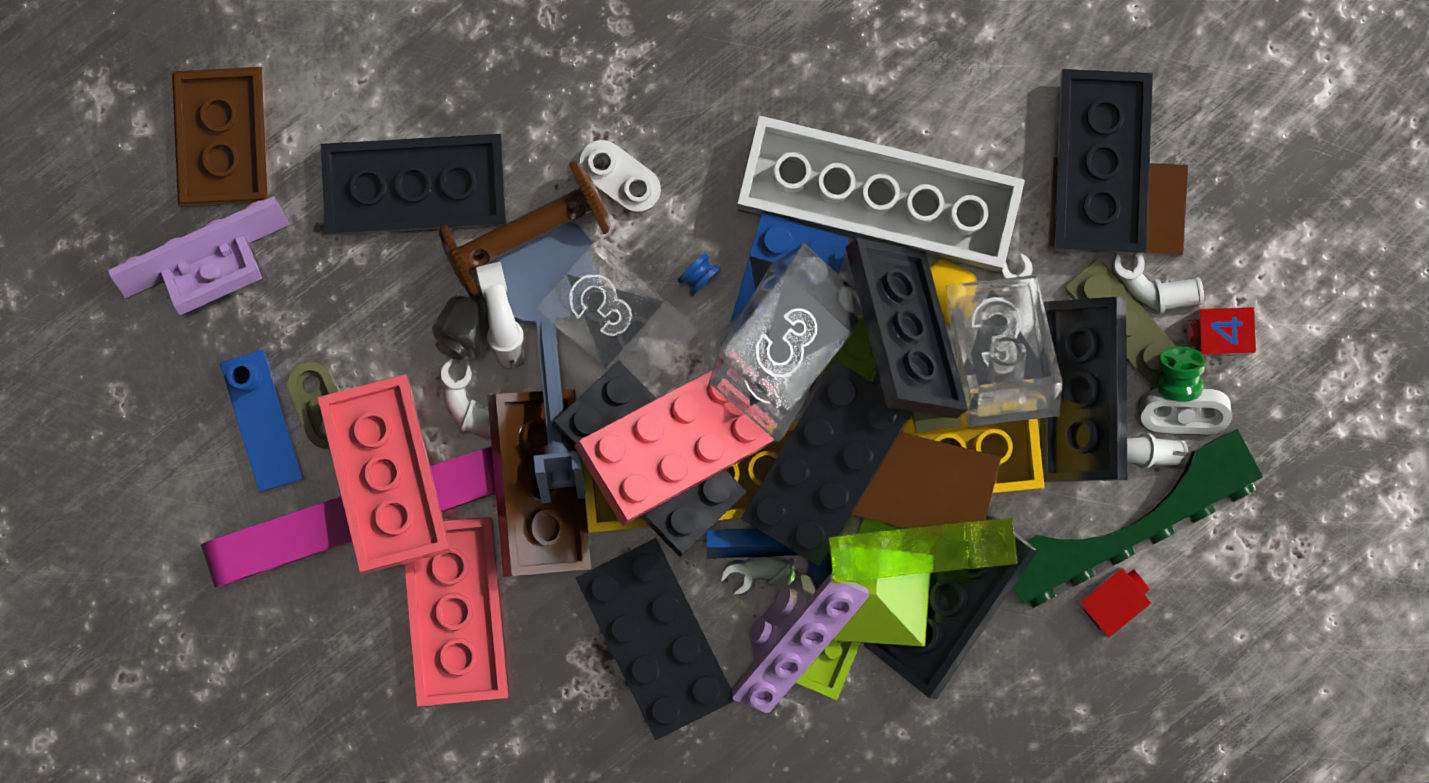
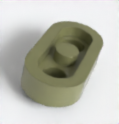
M303 362L291 371L287 383L288 391L307 438L317 447L330 449L327 435L321 431L323 418L318 397L336 393L339 390L328 368L317 362ZM311 376L317 377L320 381V388L315 393H308L304 388L305 380Z

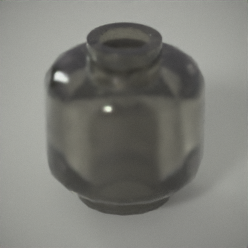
M470 295L468 297L452 296L446 302L432 326L433 336L437 340L435 347L442 354L454 361L465 363L468 359H479L485 353L489 346L488 331L490 329L486 299L482 296L477 298Z

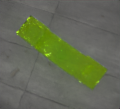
M1013 518L828 537L833 584L1017 564Z

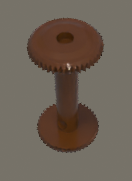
M574 161L569 163L579 188L458 247L447 224L441 226L439 237L442 248L461 286L467 291L468 295L476 298L481 296V292L471 273L476 267L503 256L592 212L603 235L609 232L611 223L608 212L590 175L583 168L582 164ZM481 251L479 254L474 255L475 252Z

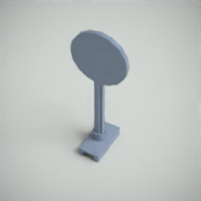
M569 222L484 264L501 262L508 290L506 294L515 320L537 326L548 445L544 447L545 455L534 456L535 474L542 503L551 502L550 489L576 486L578 499H584L586 493L581 457L577 451H572V446L552 426V423L564 412L555 324L558 321L568 319L574 314L569 303L572 287L567 274L582 278L590 274H598L599 261L592 240L577 224ZM597 276L584 278L574 288L571 303L575 312L582 308L580 304L581 292L587 286L597 285Z

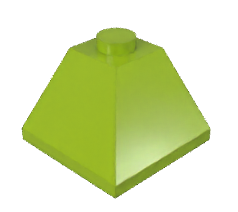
M834 546L832 574L866 587L869 593L868 599L834 637V641L925 647L931 555L877 548Z

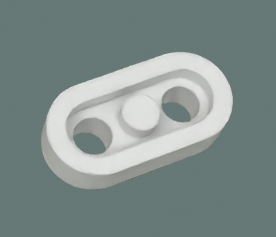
M598 140L587 145L582 151L579 163L588 172L595 187L623 208L633 213H644L651 210L658 203L661 195V186L657 176L620 147L610 141ZM598 155H606L610 158L611 164L606 170H598L594 167L593 161ZM636 181L643 182L647 186L646 193L642 197L633 196L629 191L632 183Z
M1158 388L1147 392L1140 402L1142 423L1149 430L1158 433L1216 434L1226 429L1232 420L1229 398L1223 392L1214 389H1203L1201 396L1195 400L1178 402L1163 397L1159 393Z

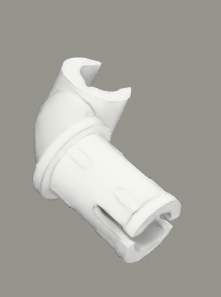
M1117 254L1111 265V272L1126 286L1127 290L1137 300L1155 309L1158 315L1164 314L1165 309L1204 305V290L1200 277L1161 283L1160 279H1156L1152 283L1142 274L1145 268V261L1142 255L1133 254V272L1121 266L1120 254Z
M453 359L449 360L442 367L440 381L444 388V401L447 410L460 428L459 433L464 434L465 431L491 440L488 410L475 406L476 401L471 400L470 403L466 396L465 389L469 385L472 375L470 366L468 365L465 377L455 383L448 374Z
M1142 433L1136 438H1127V461L1135 463L1138 468L1148 469L1155 465L1180 469L1185 466L1188 460L1187 456L1172 454L1175 451L1188 452V446L1183 440L1158 439L1150 433Z
M755 557L746 561L734 560L728 563L724 568L721 581L730 573L739 572L745 574L744 582L734 590V594L744 593L750 588L752 581L760 579L767 580L768 586L774 584L781 591L784 587H788L799 572L793 566L795 561L792 558L787 561L774 557Z

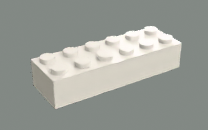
M759 115L737 209L760 215L763 212L818 229L925 251L929 256L1000 272L1005 266L1025 180Z

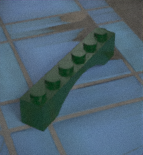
M1231 430L1191 451L1183 472L1169 493L1151 511L1130 525L1106 535L1086 539H1056L1040 535H1032L1026 538L1025 541L1035 547L1038 552L1011 590L1018 604L1023 605L1029 601L1032 608H1035L1056 597L1057 595L1053 588L1069 580L1072 587L1097 575L1093 568L1094 566L1108 559L1112 566L1132 557L1136 554L1133 546L1149 538L1153 545L1175 534L1176 530L1173 525L1189 517L1191 522L1195 523L1216 512L1213 503L1228 495L1231 501L1235 502L1256 491L1253 482L1261 479L1263 475L1239 430Z

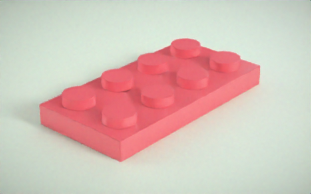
M726 362L579 440L574 447L623 526L764 449L776 439L755 405L750 406V397L729 363Z
M404 374L318 397L360 573L363 575L451 552L407 375Z
M492 517L444 521L451 552L404 564L417 707L508 698Z

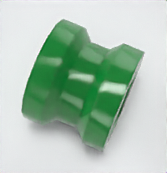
M1184 346L1172 347L1163 351L1159 363L1163 371L1158 378L1157 388L1159 393L1167 399L1178 402L1192 401L1200 397L1203 391V380L1200 375L1204 373L1206 364L1204 355L1198 350Z

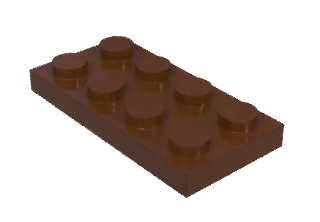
M575 389L562 390L564 411L576 401ZM543 391L487 395L503 577L591 569L585 498L578 499L576 486L550 489L551 502L542 503L535 474L534 456L545 455L544 447L548 445Z

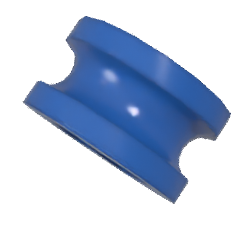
M706 252L689 266L677 280L681 285L684 283L689 285V293L692 296H695L721 270L718 264L711 265L708 262L709 255Z

